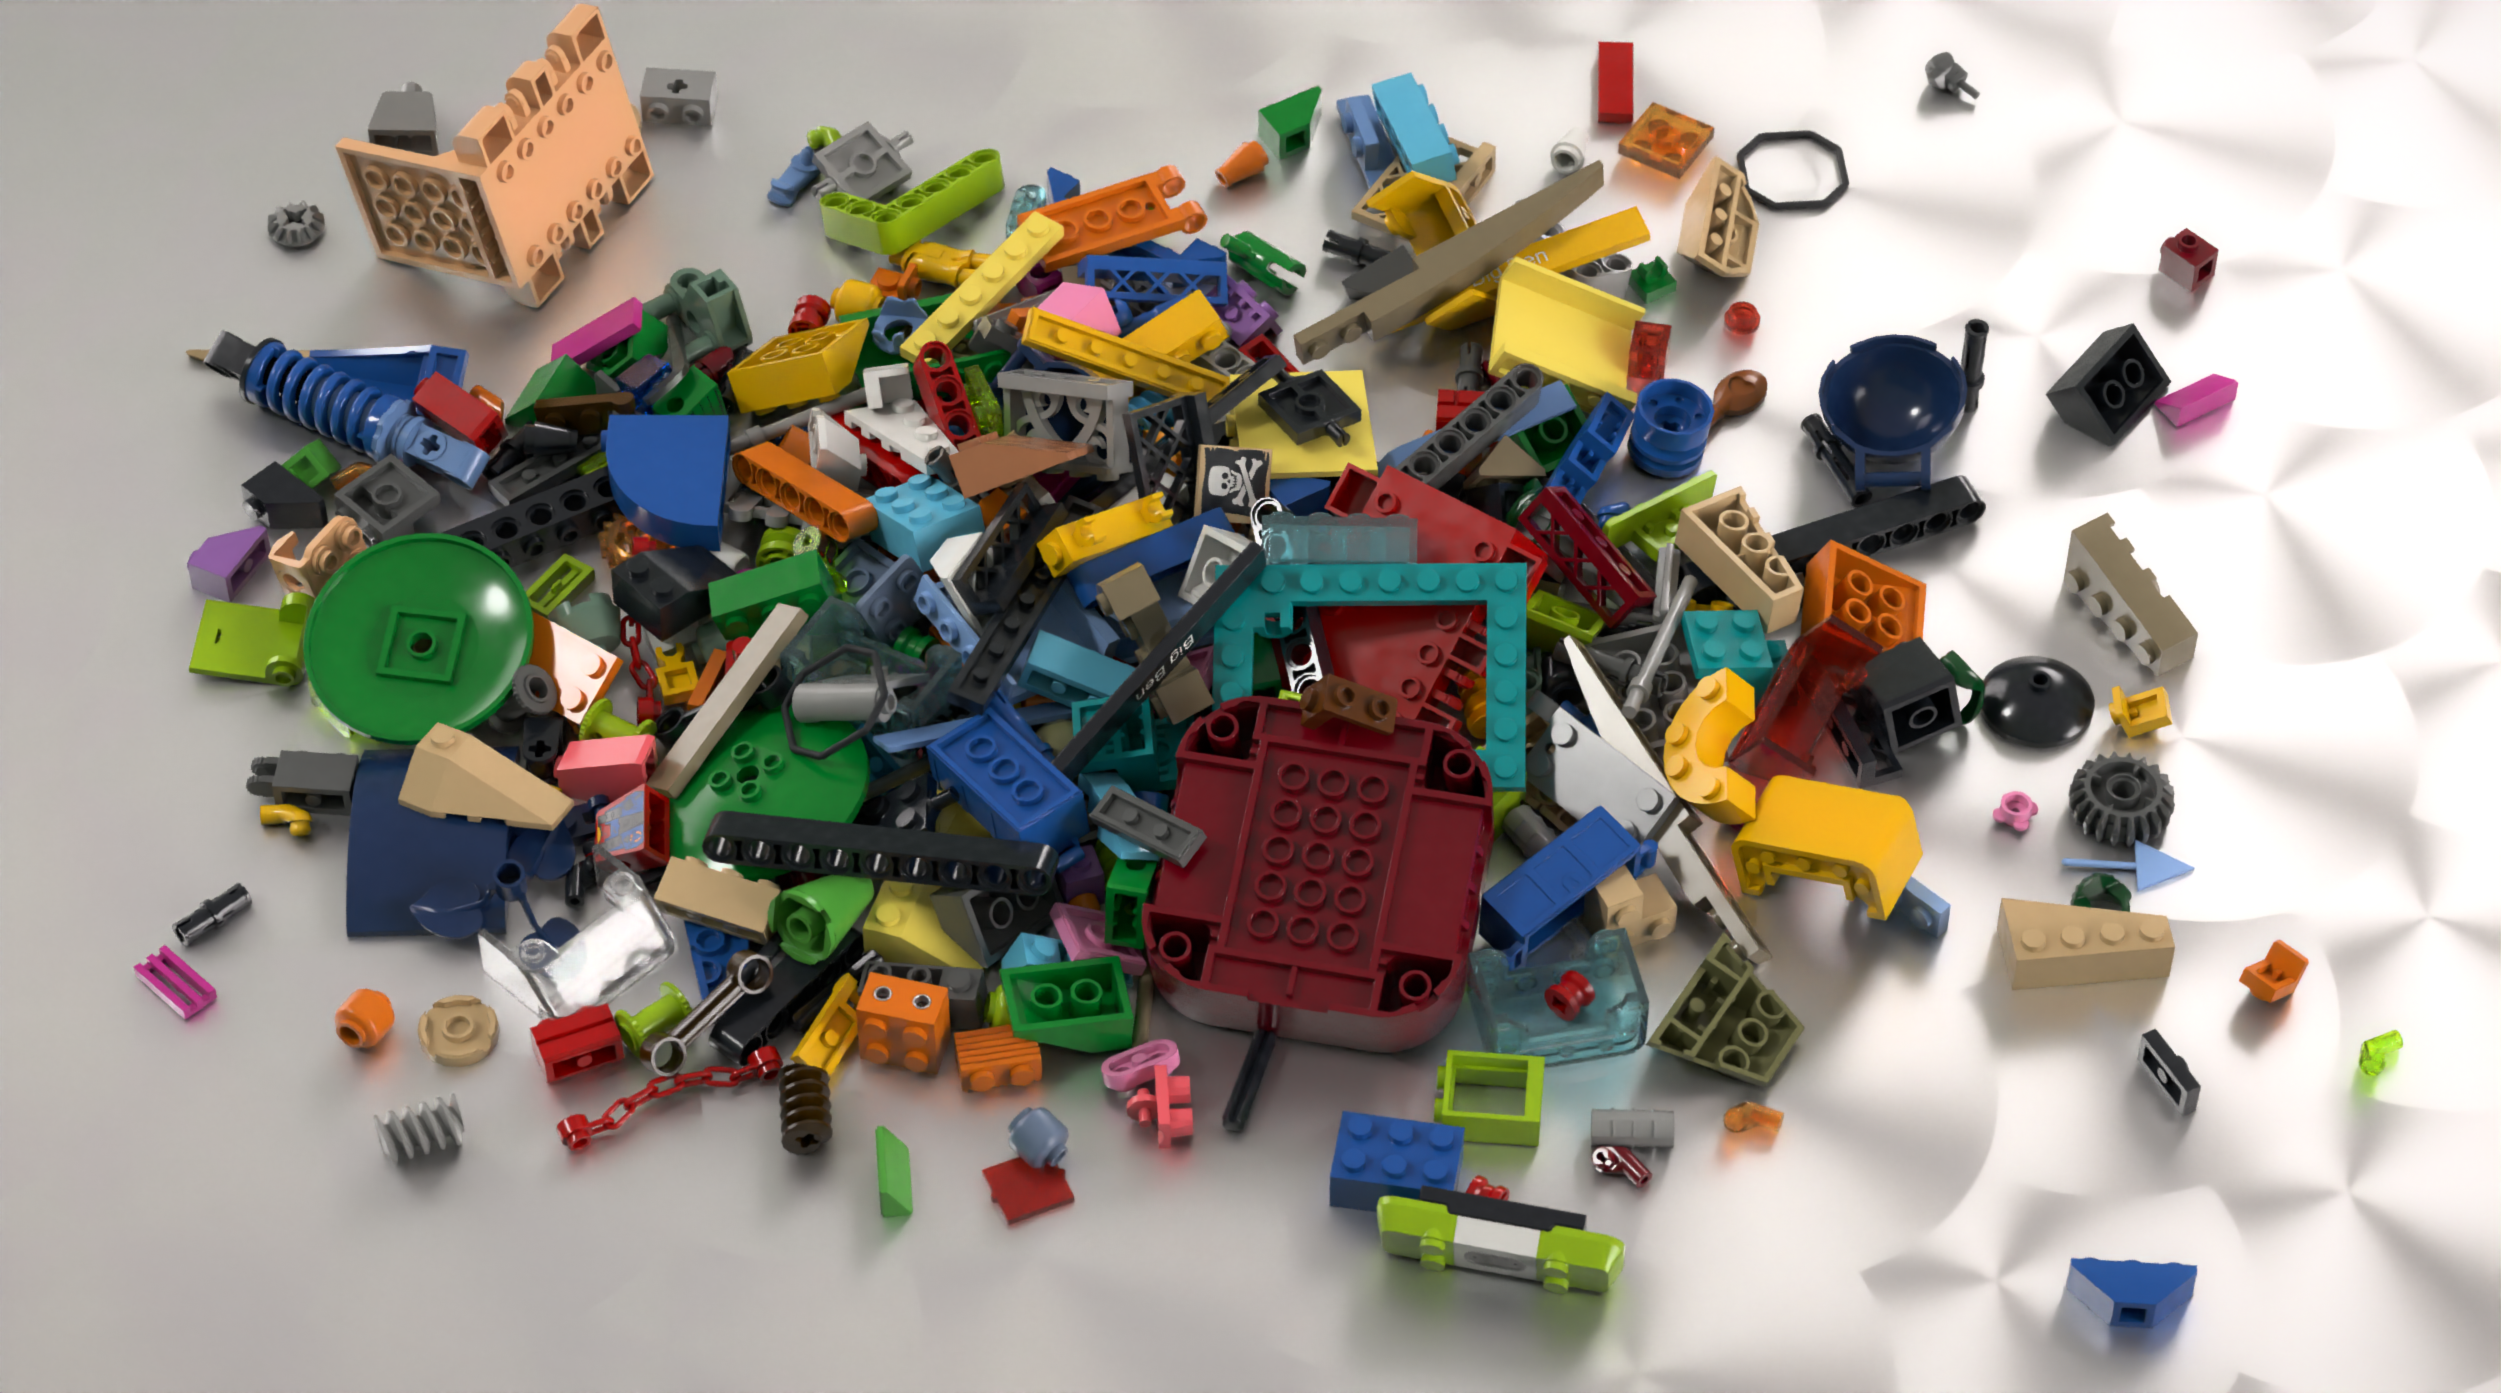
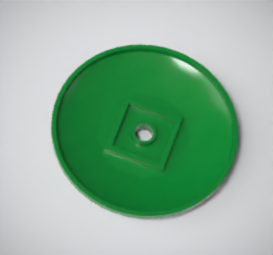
M417 533L398 536L360 552L340 567L324 585L316 597L306 622L303 644L305 667L312 687L321 703L341 724L364 737L379 742L397 745H417L437 722L467 732L484 722L505 704L514 693L511 685L514 672L522 665H528L532 655L534 643L533 612L524 587L515 572L505 561L486 547L459 536L442 533ZM428 639L432 641V646L428 651L424 653L413 651V646L419 640Z
M792 703L789 707L796 744L799 747L822 752L856 732V729L849 721L800 723L794 716ZM759 704L740 712L678 798H669L670 858L673 856L685 860L687 856L694 857L705 862L708 868L721 871L722 868L733 869L741 873L744 879L756 883L759 879L769 880L790 872V870L723 864L707 858L703 853L702 843L713 816L721 811H735L852 823L863 805L870 782L869 757L862 739L854 741L826 759L817 760L794 754L789 749L781 713L782 704L770 710L763 709ZM751 776H758L755 780L745 781Z

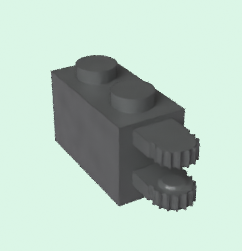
M281 750L279 757L264 758L262 756L252 760L250 770L257 776L253 775L247 779L246 789L254 796L274 797L276 805L292 804L309 813L350 816L359 758L358 755H347L344 753L331 754Z

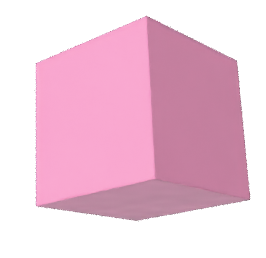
M1063 282L1037 307L1116 337L1122 333L1105 289L1101 287ZM1054 356V358H1055L1056 360L1067 361V360H1064V359H1061V358H1059V357Z

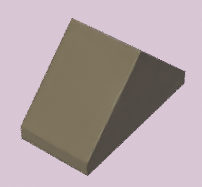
M1505 434L1483 456L1463 482L1464 490L1495 483L1523 484L1524 487L1533 478L1541 481L1546 477V472L1540 464Z

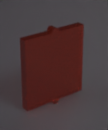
M1017 1157L982 1170V1175L991 1191V1202L997 1203L1007 1225L1075 1202V1197L1065 1179L1066 1171L1063 1168H1059L1058 1164L1051 1167L1047 1163L1043 1167L1032 1168L1023 1159Z

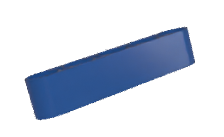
M1218 507L1085 562L1071 570L1066 577L1084 610H1089L1098 606L1095 597L1097 596L1096 584L1136 562L1143 564L1152 583L1187 569L1204 525L1234 533L1235 531L1223 509Z

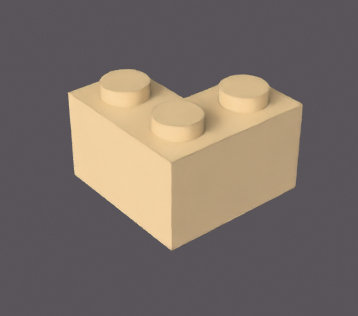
M1624 864L1585 894L1583 924L1604 957L1617 952H1626L1636 945L1653 939H1662L1669 933L1675 932L1677 905L1656 873L1634 880Z

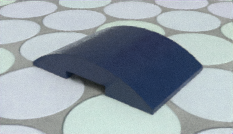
M520 746L491 747L519 765ZM415 749L364 750L361 756L354 784L349 826L346 884L347 937L435 935L418 923L411 913L410 906L417 902L433 885L450 877H463L472 881L478 887L481 896L480 900H482L488 891L487 885L494 883L493 870L499 862L509 859L512 826H507L504 820L482 817L481 823L470 822L467 816L446 814L445 819L434 818L399 804L398 798ZM497 893L494 894L489 905L480 909L483 915V926L475 934L506 933L509 902L500 899Z

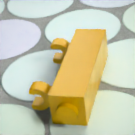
M1160 491L1052 530L1036 545L1053 577L1056 578L1067 574L1085 562L1174 526L1170 520L1174 513L1173 510H1165L1160 501L1164 496L1163 492Z

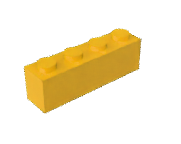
M1198 289L1122 339L1191 363V361L1205 352L1217 348L1222 341L1230 336L1218 314L1200 289ZM1089 369L1101 378L1117 379L1115 377ZM1133 384V396L1128 397V402L1148 389Z

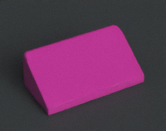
M2213 373L2156 400L2155 405L2176 427H2179L2236 399L2238 382L2235 379Z

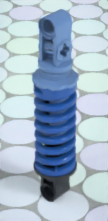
M221 330L203 361L213 371L227 378L238 380L240 395L244 401L250 404H257L263 408H271L273 412L281 416L286 415L288 419L296 423H302L311 430H318L320 434L328 438H335L337 442L343 445H350L352 449L360 453H367L377 463L392 454L407 467H412L416 464L421 465L466 489L472 490L491 458L480 448L433 429L431 420L417 415L416 405L408 399L403 400L392 394L383 395L379 388L375 386L367 387L365 382L360 379L351 380L349 375L342 371L335 373L333 367L327 364L319 365L317 360L312 357L303 358L302 354L297 350L287 351L283 342L278 339L267 338L257 346H254L230 332Z

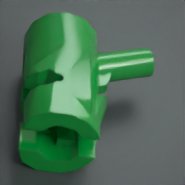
M1244 231L1241 234H1236L1234 237L1230 234H1224L1220 240L1221 247L1228 250V258L1233 264L1286 296L1294 294L1298 288L1276 276L1277 272L1272 270L1270 265L1276 263L1301 277H1304L1307 271L1304 264L1250 231Z

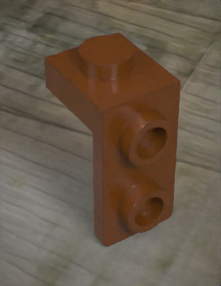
M1328 673L1310 687H1307L1300 698V709H1302L1300 725L1315 730L1331 718L1336 717L1389 736L1394 732L1398 701L1395 697Z

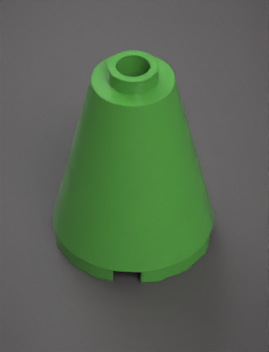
M828 875L779 893L770 902L767 914L771 932L774 933L777 930L783 940L779 944L780 947L796 961L808 965L827 959L873 899L874 887L872 881L867 878Z

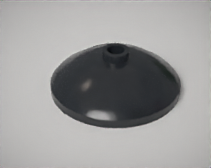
M2042 656L2013 658L1994 667L1983 680L1985 696L1980 711L1981 715L1994 732L2015 744L2032 748L2061 746L2083 734L2092 721L2095 700L2089 683L2074 668L2058 660Z

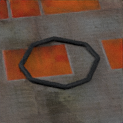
M1814 131L1760 133L1738 151L1736 156L1739 171L1745 175L1747 182L1745 188L1749 195L1772 209L1825 207L1849 186L1842 148ZM1810 137L1836 152L1842 184L1824 200L1774 202L1749 187L1743 156L1762 140Z
M845 644L798 673L781 706L789 749L794 754L823 760L871 731L888 699V690L880 656L875 650ZM846 652L872 657L881 695L864 727L822 752L797 746L789 713L795 688L802 684L806 676Z

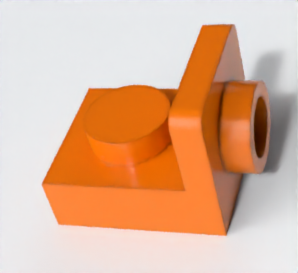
M912 262L909 263L903 274L878 267L870 281V284H874L881 289L883 297L893 296L904 301L909 298L916 300L922 289V279L918 278V264Z

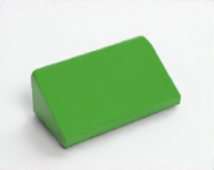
M877 1126L875 1133L881 1214H883V1217L911 1215L913 1213L909 1149L887 1128Z

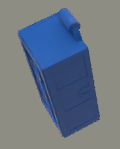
M988 707L983 715L977 714L926 746L932 776L937 781V789L942 791L953 786L960 796L958 803L987 829L994 838L1043 843L1054 848L1058 854L1072 845V848L1059 855L1057 874H1061L1085 858L1078 840L1090 832L1083 792L992 708Z
M1600 805L1483 893L1478 934L1500 955L1498 967L1500 976L1509 978L1513 975L1514 971L1518 974L1525 971L1527 957L1584 913L1585 894L1622 865H1626L1634 880H1637V877L1647 868H1652L1656 863L1658 844L1656 841L1648 839L1641 846Z

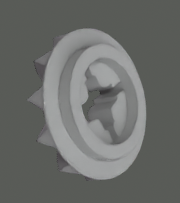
M289 201L287 207L276 206L275 214L268 215L267 229L270 237L275 242L285 246L308 244L316 240L322 234L325 227L324 215L319 212L317 205L308 206L305 201L298 205H293Z

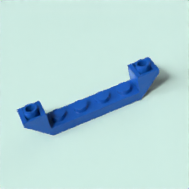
M1053 167L1047 170L1048 199L1050 204L1080 195L1079 180ZM1198 238L1181 255L1151 240L1108 253L1109 256L1226 262V252ZM1161 282L1172 289L1186 287L1183 283Z

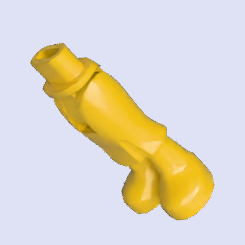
M920 240L902 252L889 255L888 260L890 264L901 266L902 272H905L910 262L918 264V278L958 288L991 254L976 253L974 249L959 250L936 242L924 241L921 243Z

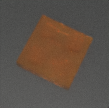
M1652 102L1619 142L1618 154L1680 179L1713 139L1714 127Z

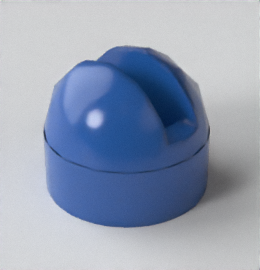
M1115 299L1116 305L1112 306V309L1121 328L1129 324L1134 319V316L1125 301Z

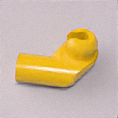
M292 804L260 806L261 825L290 824V833L293 836H307L310 834V822L313 820L309 812Z

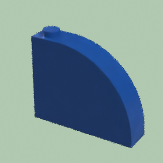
M609 415L608 430L601 431V451L606 452L611 491L618 507L626 518L644 533L667 544L677 547L699 545L705 547L708 551H721L724 521L723 509L732 442L729 415Z

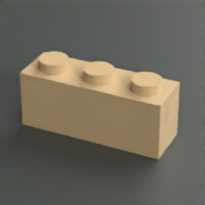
M671 856L653 898L661 913L765 945L777 932V930L774 933L771 932L767 912L770 902L781 893L778 885L764 879H759L757 883L744 879L741 873L729 868H722L721 871L708 868L705 862L694 857L687 856L683 860Z

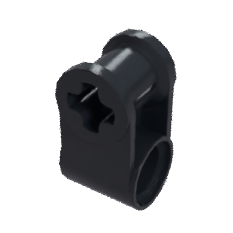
M526 716L524 720L522 751L523 758L526 760L525 770L550 785H554L558 781L553 775L554 765L559 755L563 756L566 748L567 730L565 717Z

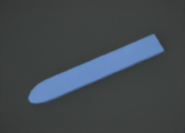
M1559 380L1542 387L1539 402L1535 408L1495 442L1499 441L1505 434L1509 437L1576 409L1577 405L1563 382ZM1495 407L1498 410H1504L1503 408ZM1469 429L1474 432H1479L1476 429ZM1439 430L1388 452L1377 465L1378 477L1381 478L1387 465L1396 468ZM1444 450L1446 453H1453L1452 451Z
M1059 702L1017 708V711L1030 726L1058 719L1072 718V708ZM972 717L873 736V742L888 753L928 746Z

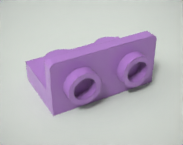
M1227 274L1228 305L1225 307H1212L1221 321L1227 322L1231 326V340L1239 347H1242L1262 333L1264 334L1269 328L1278 336L1283 330L1275 321L1279 317L1277 312L1266 301L1259 305L1254 300L1257 296L1256 292L1244 280L1237 284ZM1217 285L1205 296L1218 297Z

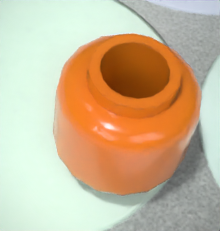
M370 989L356 990L336 1011L334 1017L336 1033L350 1047L371 1048L375 1046L392 1028L395 1021L394 1010L389 998L380 991Z

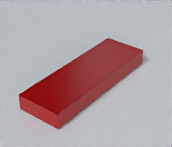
M1599 41L1598 122L1633 123V42Z

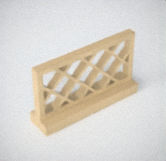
M1448 137L1449 144L1453 143L1455 145L1458 155L1469 158L1467 161L1455 165L1457 180L1450 182L1458 188L1469 205L1495 173L1496 146L1483 142L1479 148ZM1398 155L1351 211V219L1390 235L1393 234L1388 230L1384 218L1387 217L1386 214L1367 212L1366 210L1370 207H1368L1366 200L1383 190L1386 185L1394 183L1407 174V172L1403 173V164ZM1400 235L1395 236V237H1398V238H1400V239H1403V240H1405V241L1410 242L1408 239H1404V238H1402Z

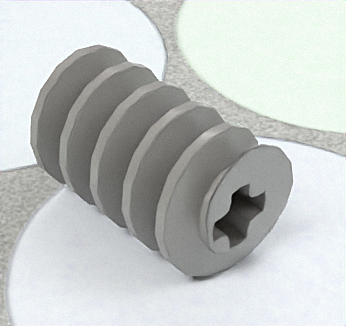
M451 1093L450 1106H447L441 1097L435 1098L434 1111L424 1101L419 1102L418 1115H415L409 1106L403 1107L402 1120L392 1110L387 1111L386 1124H383L380 1118L374 1115V1123L383 1153L388 1155L393 1164L398 1163V1153L401 1149L409 1159L414 1158L415 1145H419L426 1155L430 1154V1144L433 1140H435L441 1150L446 1149L447 1136H451L457 1146L462 1144L464 1126L454 1093Z

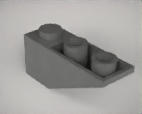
M879 961L865 962L857 991L858 996L861 997L870 972L947 987L951 1028L965 1030L982 1028L984 1005L988 994L983 969ZM880 994V999L889 997L888 994ZM921 1001L918 1002L916 1005L919 1007H925L928 1005V1003Z

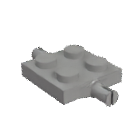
M867 121L814 153L812 162L825 176L826 180L811 188L813 196L820 200L823 196L836 191L875 201L911 179L913 171L902 160L899 153L902 149L913 144L911 134L908 136L909 132L903 131L900 135L889 140L879 134L870 122Z

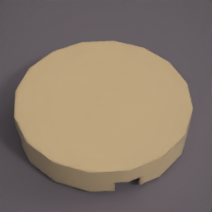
M454 995L438 1000L427 1014L424 1012L420 1017L417 1032L422 1051L432 1061L443 1066L463 1067L475 1064L488 1056L498 1043L500 1030L495 1011L490 1006L488 1008L485 1004H482L481 999L468 995Z

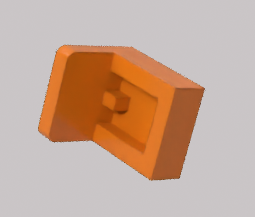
M2277 940L2273 942L2264 960L2244 968L2238 981L2248 987L2251 994L2256 998L2272 1003L2294 993L2309 960L2282 940Z

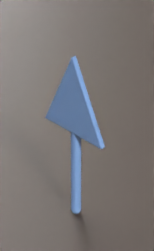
M2136 839L2134 840L2135 862L2062 859V865L2136 870L2137 891L2195 869Z

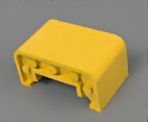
M1776 775L1771 778L1756 803V820L1743 825L1731 846L1742 893L1760 896L1766 883L1767 885L1774 886L1780 874L1843 886L1846 900L1854 901L1856 897L1863 900L1869 907L1867 910L1869 918L1885 921L1923 855L1914 813L1904 798L1897 795L1801 779L1788 775Z

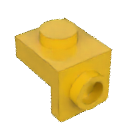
M2120 686L2112 688L2114 702L2109 703L2111 718L2115 725L2121 724L2129 738L2173 724L2168 694L2163 686L2130 697L2125 696Z

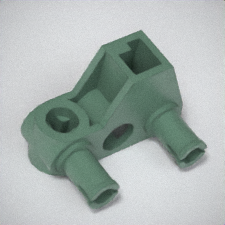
M694 268L678 270L670 278V283L665 285L662 295L643 304L642 310L658 320L671 314L679 316L683 323L697 337V339L685 344L689 365L694 364L699 358H703L719 347L728 346L731 350H734L742 345L747 347L753 343L752 332L738 287L721 269L708 275Z

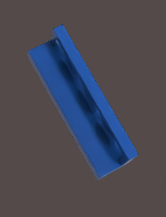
M1086 255L1077 263L1078 278H1085V285L1095 287V279H1113L1117 283L1110 291H1105L1109 301L1120 299L1125 302L1162 304L1183 294L1187 297L1188 295L1186 294L1189 291L1193 293L1199 289L1196 284L1217 285L1218 297L1205 296L1210 305L1216 307L1228 305L1227 262ZM1126 281H1148L1152 286L1145 293H1136ZM1161 282L1183 283L1187 288L1180 295L1170 294ZM1121 287L1125 292H1116V290ZM1154 289H1156L1160 294H1154L1151 292Z

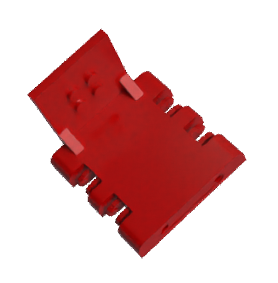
M1348 462L1324 507L1336 517L1354 526L1352 532L1334 523L1329 527L1328 531L1333 536L1346 540L1340 553L1329 545L1320 544L1317 552L1335 561V564L1526 563L1527 603L1542 576L1558 583H1562L1565 574L1550 556L1516 528L1387 465L1381 478ZM1305 553L1308 564H1326ZM1487 605L1318 606L1335 676L1395 697L1398 701L1396 717L1432 722L1448 727L1457 733L1459 732L1463 722L1437 709L1439 702H1442L1455 710L1461 711L1464 703L1459 698L1445 693L1450 681L1452 680L1456 685L1472 690L1476 683L1456 672L1458 666L1486 679L1487 645L1473 638L1478 634L1487 639V626L1481 625L1487 614ZM1298 619L1295 624V627L1299 628L1302 625L1303 620ZM1271 638L1281 677L1282 689L1292 692L1279 638ZM1312 652L1304 657L1303 665L1310 661Z

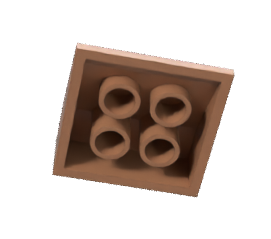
M996 431L958 444L959 452L950 455L949 459L964 499L1092 453L1094 448L1092 444L1019 435H1007L999 438Z

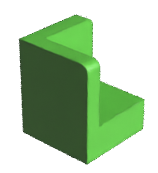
M320 439L306 445L281 465L311 489H314L327 477L342 468Z

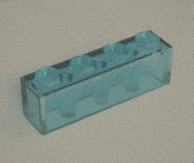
M1278 511L1270 515H1262L1261 546L1264 548L1266 565L1417 564L1418 519L1409 518L1403 514H1392L1386 518H1371L1364 513H1354L1348 517H1332L1324 512L1312 513L1309 516H1293L1289 512Z

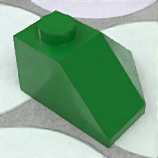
M642 310L641 331L586 362V369L594 373L602 370L611 379L643 371L653 362L659 361L665 356L668 350V325Z

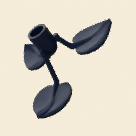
M564 818L553 831L527 828L511 845L509 859L503 860L495 866L493 870L494 883L487 885L488 891L482 900H480L481 896L478 887L472 881L463 877H450L433 885L417 902L410 906L414 918L429 932L446 939H463L481 929L483 926V915L480 909L487 907L493 895L497 893L498 897L504 901H519L530 926L535 932L527 935L521 941L519 947V958L527 972L541 979H573L580 975L585 964V944L578 928L570 921L561 917H554L548 920L541 928L526 896L528 889L527 880L530 881L536 876L542 881H555L567 875L574 866L576 860L575 845Z

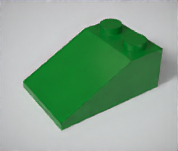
M1119 956L1000 969L999 975L1013 1037L1089 1053L1131 1048L1134 1016Z

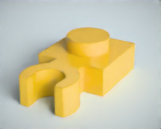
M676 643L677 653L673 656L664 655L661 647H656L655 650L656 662L659 667L655 668L664 706L689 701L699 681L693 660L685 662V651L681 643Z

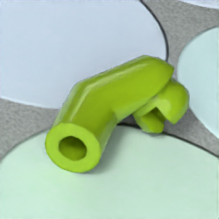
M818 126L817 130H810L807 133V141L812 149H818L821 146L824 148L842 137L837 129L827 126Z

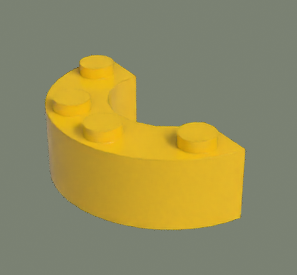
M1727 667L1715 672L1711 676L1702 678L1697 687L1683 702L1671 725L1665 732L1666 741L1663 761L1668 783L1677 795L1716 822L1732 825L1756 820L1755 786L1728 766H1723L1725 753L1732 739L1743 727L1755 721L1754 687Z

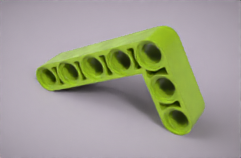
M995 149L977 150L887 205L843 192L827 194L819 201L825 235L831 239L882 255H893L902 252L1004 189L1005 182L1000 153Z

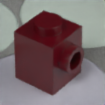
M2185 228L2174 237H2168L2161 245L2158 270L2189 292H2192L2215 275L2219 249L2188 228Z

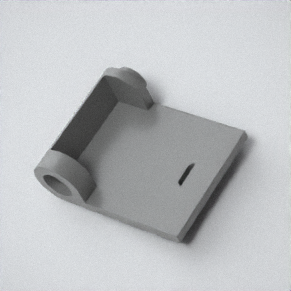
M870 666L871 674H849L799 684L795 688L792 697V709L797 721L800 723H817L819 721L868 720L881 695L874 666ZM882 666L888 690V699L875 722H887L895 712L897 699L893 692L894 688L929 682L930 673L889 674L888 666Z

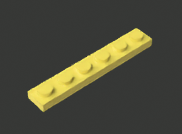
M1034 211L900 346L901 357L914 363L922 346L930 341L943 342L951 351L972 330L974 326L973 321L986 315L1064 237L1063 226ZM933 358L925 359L927 365L938 363V361H936Z

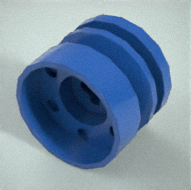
M1676 378L1659 379L1647 384L1640 391L1627 443L1629 455L1637 466L1650 474L1665 478L1682 477L1692 473L1702 462L1714 414L1710 397L1703 389L1693 383Z

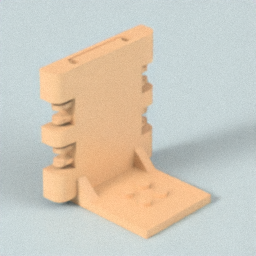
M577 4L547 36L548 49L544 55L546 58L538 59L536 62H523L506 81L508 93L505 95V104L501 102L495 107L483 106L453 139L454 150L437 156H429L344 137L335 146L377 258L504 286L507 294L517 303L539 308L565 278L559 263L563 254L561 252L562 248L566 250L573 245L591 249L604 234L598 216L601 213V204L605 206L613 201L629 205L654 177L597 6Z

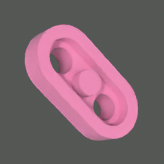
M1157 1039L1106 1059L1101 1065L1105 1086L1118 1092L1130 1091L1137 1085L1155 1078L1154 1065H1166L1168 1076L1180 1064L1178 1047L1171 1040Z

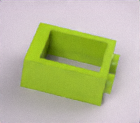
M1447 1050L1446 1066L1438 1065L1436 1090H1444L1443 1098H1435L1434 1123L1464 1127V1141L1539 1147L1545 1057ZM1456 1083L1526 1088L1524 1116L1453 1111Z

